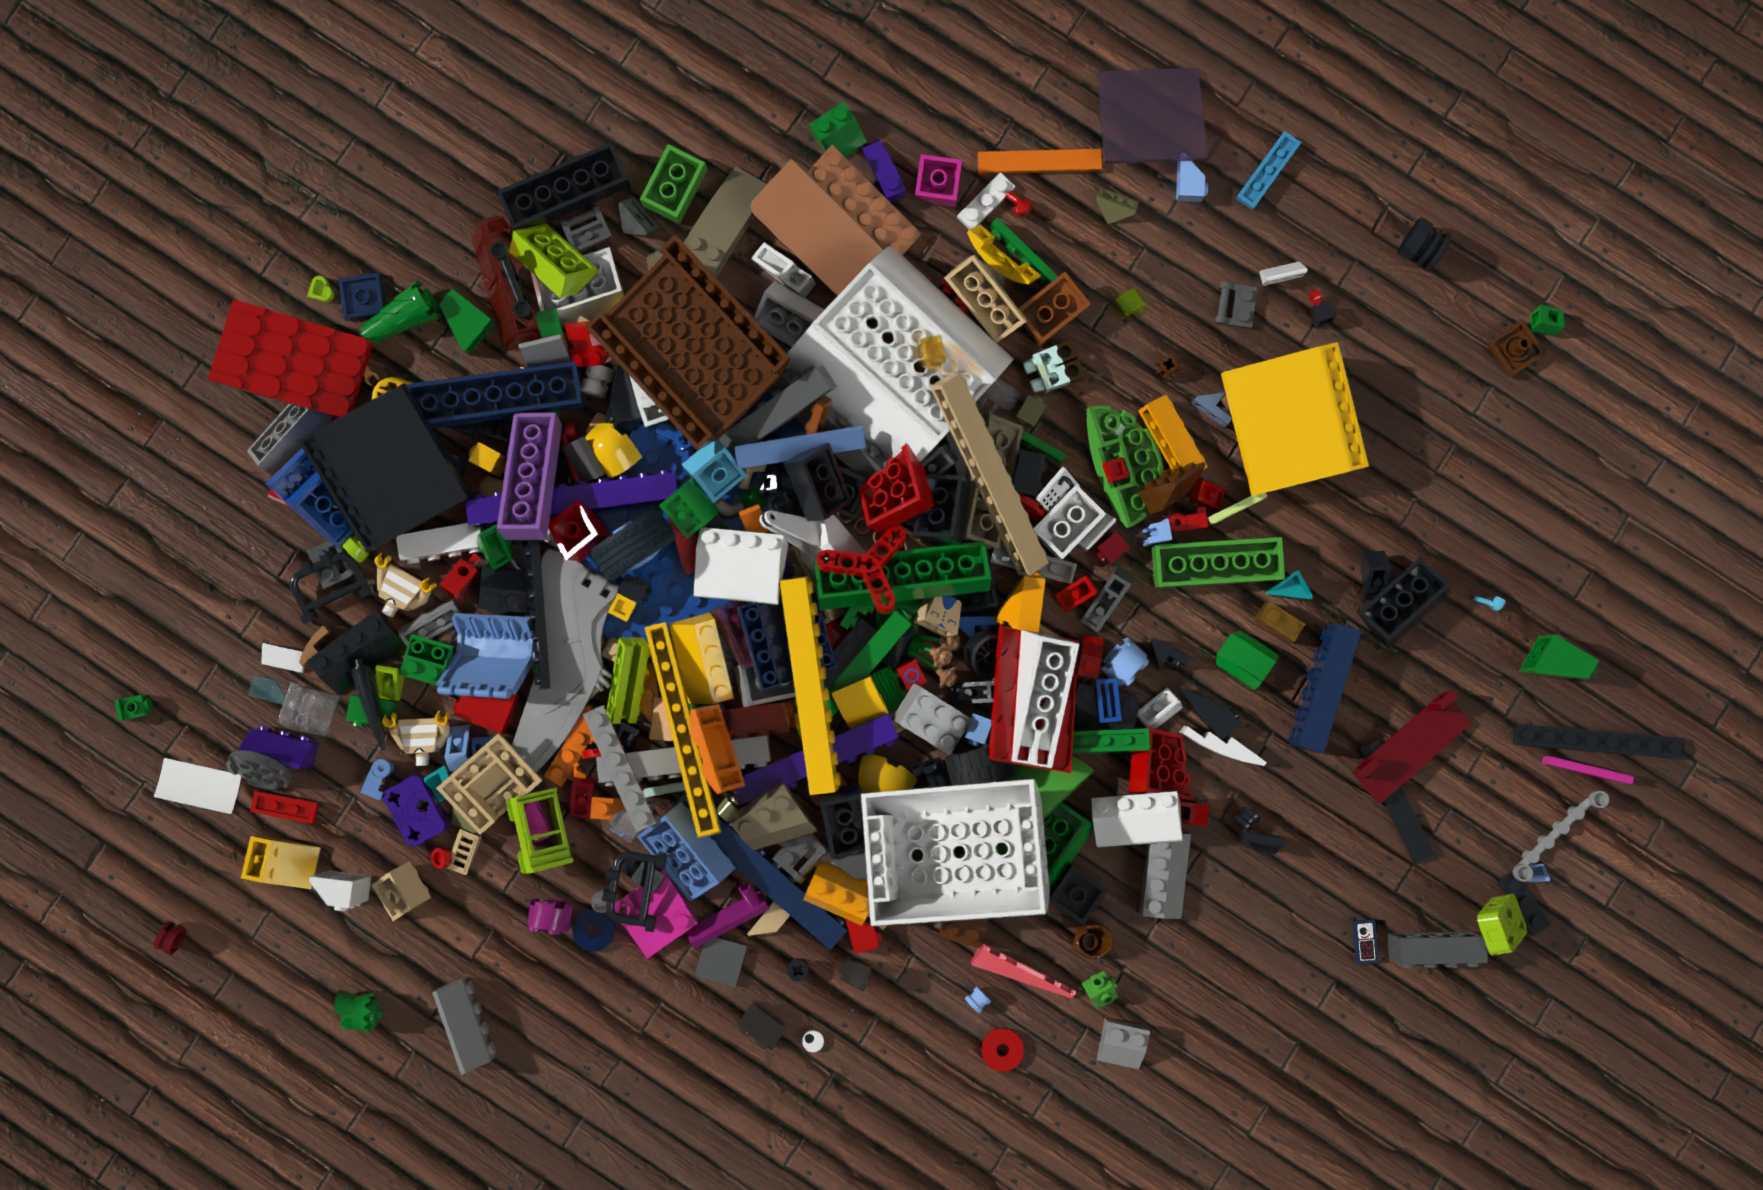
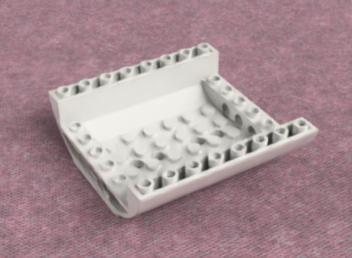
M890 245L867 264L787 353L791 359L785 372L792 369L802 377L805 375L803 371L808 367L823 365L837 385L835 389L825 396L832 399L831 405L840 415L844 416L853 427L863 426L864 437L876 446L887 459H890L892 456L895 458L902 451L901 447L907 443L919 462H921L950 431L930 388V378L938 377L941 380L950 374L961 373L967 382L971 396L977 401L1014 359ZM869 318L875 319L878 327L875 329L868 328L866 320ZM890 333L894 341L887 344L882 340V335ZM916 362L923 363L925 372H916L914 364Z

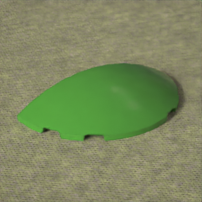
M1105 405L1088 407V439L1097 476L1113 510L1126 528L1131 527L1147 517L1146 513L1148 510L1138 492L1145 488L1144 484L1148 481L1159 479V474L1163 472L1159 448L1147 428L1143 429L1136 422L1137 418L1129 412L1111 409L1112 406ZM1123 457L1129 477L1108 484L1102 463Z
M1072 756L1071 774L1013 764L1015 775L999 782L1034 779L1042 801L1044 820L1094 770L1083 761ZM1001 842L997 845L996 850L998 854L1005 855L1008 852V846L1005 843Z

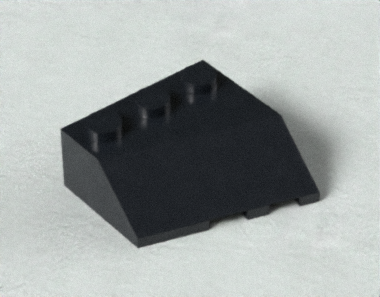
M1076 683L1074 729L1077 731L1134 729L1141 697L1119 692L1122 721L1099 723L1096 687ZM1101 688L1104 718H1107L1105 691ZM1109 690L1112 717H1116L1113 691ZM1114 752L1124 759L1127 752Z

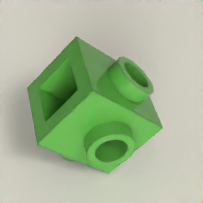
M1104 971L1093 975L1090 979L1081 983L1096 1010L1112 1003L1113 1000L1118 998L1115 991L1118 988L1112 976L1108 978Z

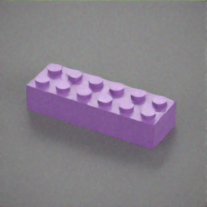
M514 413L497 530L504 540H547L562 424L556 413Z

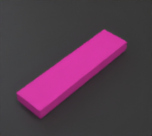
M1545 756L1542 759V764L1633 785L1634 777L1631 775L1552 756Z

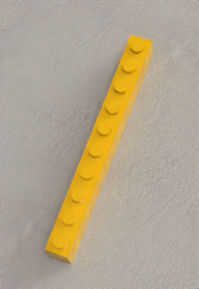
M809 576L785 579L780 581L809 792L810 795L833 793L839 789L838 786H841L840 773H836L835 765L838 764L837 752H833L832 743H835V734L833 730H830L829 722H832L831 709H827L826 702L829 701L828 688L824 687L823 679H826V670L824 666H821L820 658H823L822 645H818L820 627L819 624L815 623L814 615H817V606L815 602H812L811 595L814 594L813 581L809 580Z
M666 622L645 627L697 836L701 839L719 834L721 829L710 786L702 773L703 760L700 756L699 748L692 740L690 734V708L669 626Z

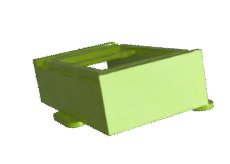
M557 787L507 799L506 806L509 819L512 822L515 821L521 851L518 852V860L523 874L535 873L573 863L557 796ZM548 798L554 831L530 836L524 804ZM555 834L558 842L557 846L534 851L532 840H538V838Z

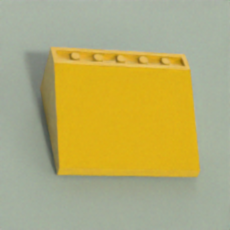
M1338 342L1221 373L1251 496L1369 467Z

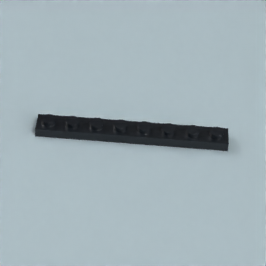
M527 540L528 545H525V557L529 558V566L526 567L527 579L531 580V588H528V599L532 600L533 606L529 614L530 621L534 622V630H531L532 643L536 644V651H533V663L537 664L538 673L534 674L535 685H539V690H548L551 688L540 544L539 540Z
M1514 724L1513 745L1684 759L1685 738Z

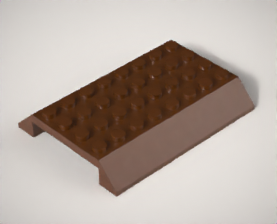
M675 234L660 249L664 254L660 260L607 314L599 312L585 327L699 451L722 437L782 377L791 358Z

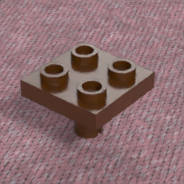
M1523 319L1486 343L1508 377L1515 375L1546 354Z

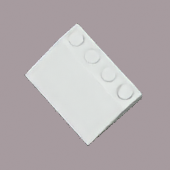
M610 247L582 255L598 269V273L576 295L560 298L531 272L540 311L556 308L561 328H565L564 324L566 322H577L580 316L590 320L599 312L607 314L625 295Z
M701 527L696 547L694 596L744 602L758 601V603L778 605L781 590L780 581L783 579L789 545L784 535Z

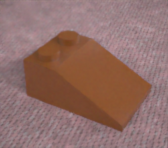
M1064 272L1018 309L1027 319L1022 325L1041 347L1087 309L1091 303L1068 274Z

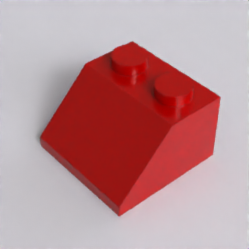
M576 500L552 520L548 526L566 560L583 561L591 554V550L610 537L601 519L580 500Z

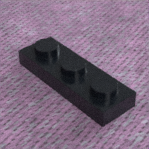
M1513 870L1496 880L1505 895L1514 894L1516 896L1527 926L1526 929L1531 936L1551 926L1525 882L1519 881L1513 876Z

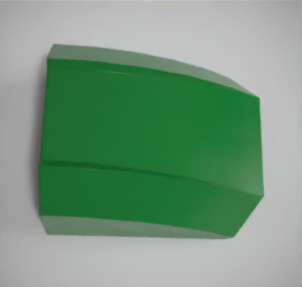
M1237 631L1230 634L1218 651L1216 665L1249 689L1256 690L1277 662L1279 655L1242 631Z

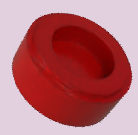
M440 847L433 850L431 854L433 866L437 869H443L451 865L452 854L448 848Z

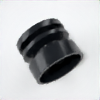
M1420 217L1405 236L1396 254L1408 262L1417 255L1418 258L1415 266L1420 267L1425 261L1422 270L1428 273L1444 256L1452 234L1446 232L1441 237L1443 233L1442 228L1437 229L1431 234L1433 223Z

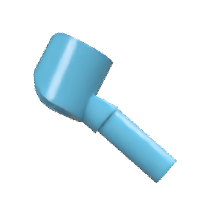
M1474 596L1473 598L1474 601L1484 603L1495 611L1502 609L1506 603L1504 599L1495 596L1493 601L1479 596Z

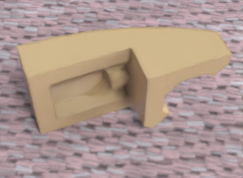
M773 902L769 910L761 916L747 935H769L776 933L790 915L776 902Z

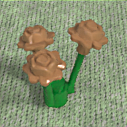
M917 632L909 649V654L917 657L936 671L935 674L940 677V688L944 686L951 687L956 682L958 677L955 674L956 667L947 670L941 667L950 663L953 650H958V647H960L961 637L954 635L950 637L940 636L939 638ZM924 640L939 642L942 645L937 649L925 646ZM922 650L929 652L933 656L934 664L918 652Z

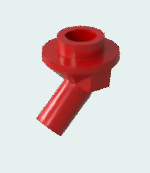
M1011 190L1006 193V198L1015 204L1012 208L1015 216L1020 215L1023 217L1031 211L1030 207L1033 204L1028 198L1022 200Z

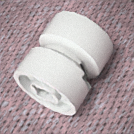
M603 365L588 366L585 372L587 378L583 379L581 383L582 392L605 399L609 390L607 383H611L615 371Z

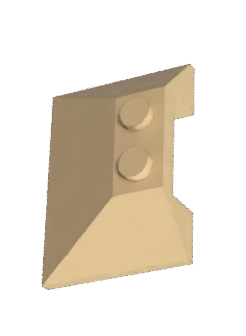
M498 733L436 789L481 835L507 811V799L528 794L543 779L506 739Z

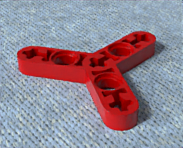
M900 526L890 527L866 554L822 550L817 555V566L821 571L863 577L876 609L884 614L890 613L895 607V597L882 568L904 545L906 532ZM898 534L900 535V539L896 537V538L892 541V535H894V536H896V535H898ZM884 547L889 552L883 556L879 555L877 550ZM825 558H829L828 564L823 562ZM836 558H838V566L835 565ZM849 559L854 562V565L846 568L842 565V562ZM857 561H860V569L857 568ZM868 563L872 564L871 569H866ZM875 580H880L883 586L877 589L872 587L871 583ZM883 593L885 600L889 602V605L885 606V604L882 603L881 594Z

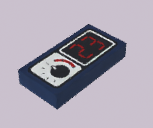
M1352 920L1356 963H1379L1375 920Z

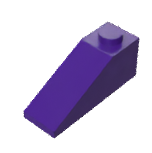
M881 140L862 148L881 194L890 203L904 198L905 187Z

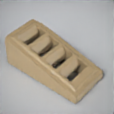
M461 828L451 853L452 863L447 868L467 875L483 835ZM464 837L472 840L473 843L470 844L463 841ZM461 845L470 848V852L460 849ZM461 853L468 856L467 860L458 857L457 854ZM455 860L464 863V868L455 865Z

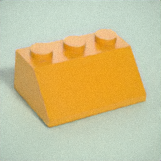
M822 861L819 862L803 900L862 926L870 910L868 882L863 879H855L845 871Z

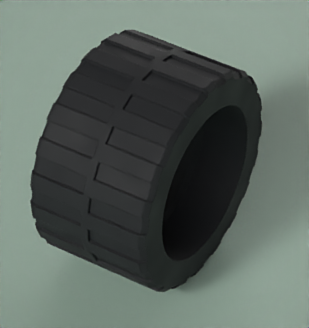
M990 744L945 757L952 786L999 782L1014 776V767L1012 763L991 760L989 758Z

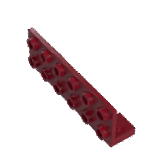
M1454 690L1440 693L1351 771L1378 804L1387 799L1471 725V722L1453 702L1459 697Z

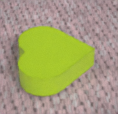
M323 276L314 277L307 297L325 303L331 302L334 299L335 293L329 287L328 280Z

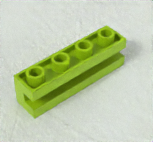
M619 637L606 710L612 724H620L621 719H626L628 723H637V717L641 713L640 700L641 696L644 695L643 683L644 678L648 674L647 661L651 656L649 644L643 637Z

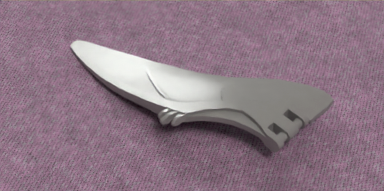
M553 549L546 551L541 561L551 688L539 690V685L536 686L535 680H533L512 743V747L535 772L553 756L566 740L590 701L595 688L597 687L602 692L604 688L600 684L601 682L607 689L611 686L604 678V675L610 679L613 676L603 668L601 653L602 634L608 610L617 595L620 585H613L609 582V579L600 574L595 575L590 572L591 569L577 561L566 560L563 553ZM586 579L591 582L589 587L583 585ZM604 590L610 592L608 597L602 595Z

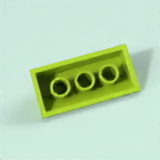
M547 224L513 232L509 252L560 298L578 294L598 273V269Z

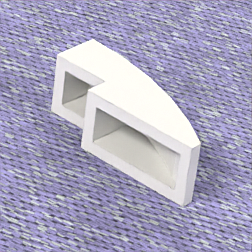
M763 243L751 258L772 277L803 298H806L817 284L812 276L801 270L794 262L766 243Z

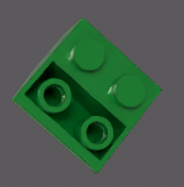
M411 634L399 675L437 686L436 683L452 660L453 646Z

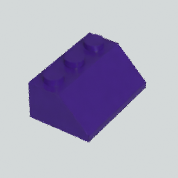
M260 725L259 728L250 729L238 751L260 753L278 761L282 765L304 769L313 768L319 743L313 742V738L300 735V738L292 736V732L280 730L279 733L272 732L271 727Z

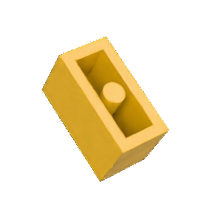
M479 442L469 452L470 458L468 461L499 478L501 477L506 467L507 457Z

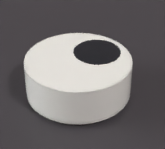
M811 1029L804 1034L802 1043L807 1051L817 1052L822 1048L824 1038L820 1031Z

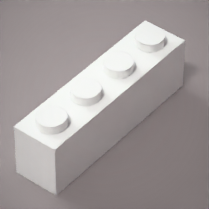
M468 523L401 534L396 537L400 561L407 562V565L420 563V559L427 558L428 561L440 560V556L448 555L451 558L461 556V552L469 551V554L481 553L482 551L477 545V535L485 531L484 527L473 528Z

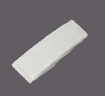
M1184 726L1179 732L1196 744L1219 755L1264 766L1267 763L1232 737H1228L1223 742L1211 732H1205L1201 736L1188 726Z

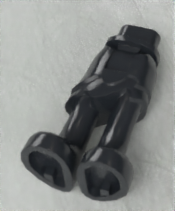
M940 757L923 761L910 770L915 777L924 776L931 788L952 786L948 782L944 764Z

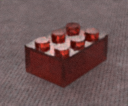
M793 701L722 711L731 740L749 738L748 733H750L751 737L769 735V730L771 734L790 732V727H796Z

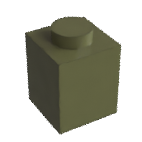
M1028 395L1015 420L1033 430L1046 407V404L1043 403L1044 400L1036 395L1032 397Z

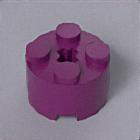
M539 898L530 899L528 931L541 932V930H548V934L553 935L569 932L573 902L568 903L567 900L550 898L543 900V902H539Z

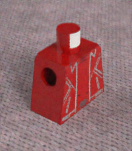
M473 554L468 562L460 559L439 585L445 593L463 604L480 579L481 574L478 568L484 560L476 554Z

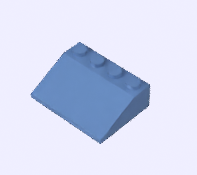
M682 801L660 817L656 824L649 826L637 836L651 855H657L658 851L667 853L664 871L689 902L719 884L735 869L731 860L724 855L710 836L698 838L691 811Z

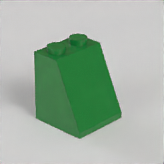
M1555 634L1538 636L1518 672L1526 675L1572 680L1589 679L1596 673L1598 669L1596 665L1599 660Z

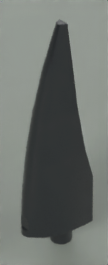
M362 658L356 659L354 661L356 667L351 670L355 688L371 730L381 750H386L381 702L374 671L371 666L364 665Z

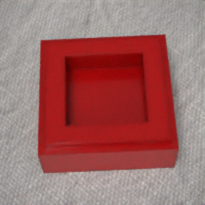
M1123 457L1102 463L1108 484L1129 477Z

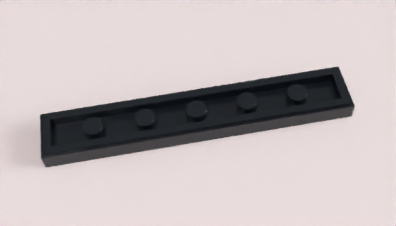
M1376 739L1359 747L1358 749L1363 759L1365 760L1379 748L1381 742L1379 739ZM1400 786L1384 800V803L1413 863L1416 864L1433 856L1434 852L1402 786Z

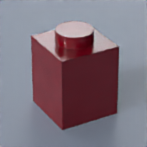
M1115 532L1095 549L1097 551L1095 555L1103 564L1106 562L1109 565L1130 547L1118 532Z

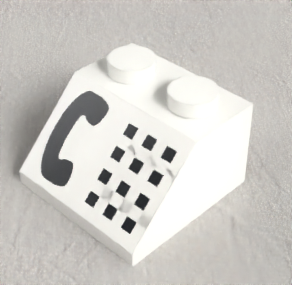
M1062 467L1035 498V501L1040 504V509H1045L1047 515L1076 484L1080 485Z

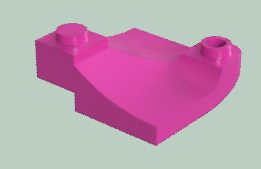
M663 869L660 872L666 878L655 894L651 893L648 912L650 915L657 916L654 933L645 932V927L621 923L647 959L699 922L687 905L688 902ZM639 886L615 904V911L618 914L639 917L644 888ZM622 906L627 907L628 912L626 914L621 912Z

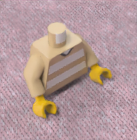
M380 553L375 558V564L377 565V590L379 591L378 596L387 601L382 613L393 618L398 608L409 611L427 603L431 590L436 588L437 584L433 583L430 585L428 584L429 577L421 580L395 565L390 564L388 567L387 564L391 561V556L388 555L383 560L382 553Z
M438 711L435 718L398 720V723L396 722L397 714L392 713V720L387 719L386 715H384L382 721L405 754L416 753V766L429 765V753L439 752L450 735L448 722L450 712H446L445 717H442L440 711Z

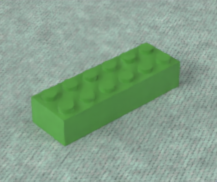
M1282 537L1161 544L1152 547L1154 589L1273 582L1285 579Z

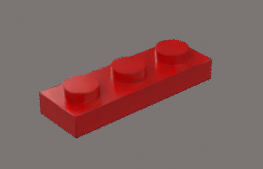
M255 791L250 812L315 824L319 803Z

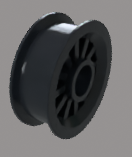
M992 630L979 631L969 639L965 646V664L970 671L981 678H995L998 633Z

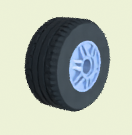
M654 509L637 520L629 521L615 530L612 536L591 550V556L596 560V564L600 566V570L604 572L606 579L613 581L627 571L637 569L653 559L661 549L675 541V532L673 529L671 530V526L667 524V520L663 517L661 511Z

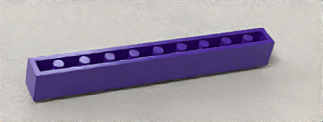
M662 470L657 475L641 473L639 477L635 478L625 475L619 476L618 480L610 481L609 478L598 479L597 483L590 484L589 481L576 482L575 486L558 484L553 489L550 518L560 515L576 500H580L592 512L660 504L680 487L679 476L672 472V470ZM502 492L494 493L493 497L475 495L472 496L471 500H466L468 525L473 528H480L498 524Z

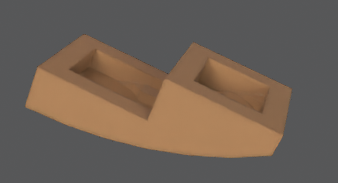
M323 625L312 636L299 661L301 666L309 667L310 664L307 660L322 649L319 646L335 633L330 626Z

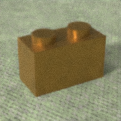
M1270 601L1263 604L1254 618L1255 622L1288 643L1295 642L1305 626V623Z

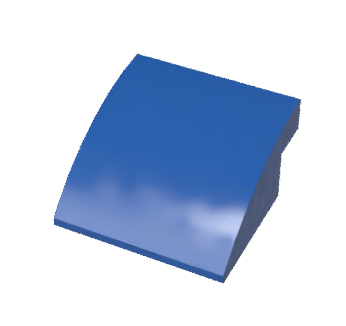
M302 448L265 483L292 510L336 548L354 532Z

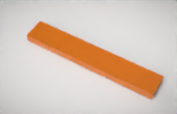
M1101 149L978 152L977 154L978 174H999L1000 172L1002 174L1087 172L1102 170Z

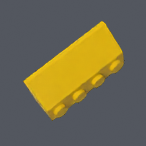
M711 613L670 623L669 628L688 703L715 704L734 698L715 619Z

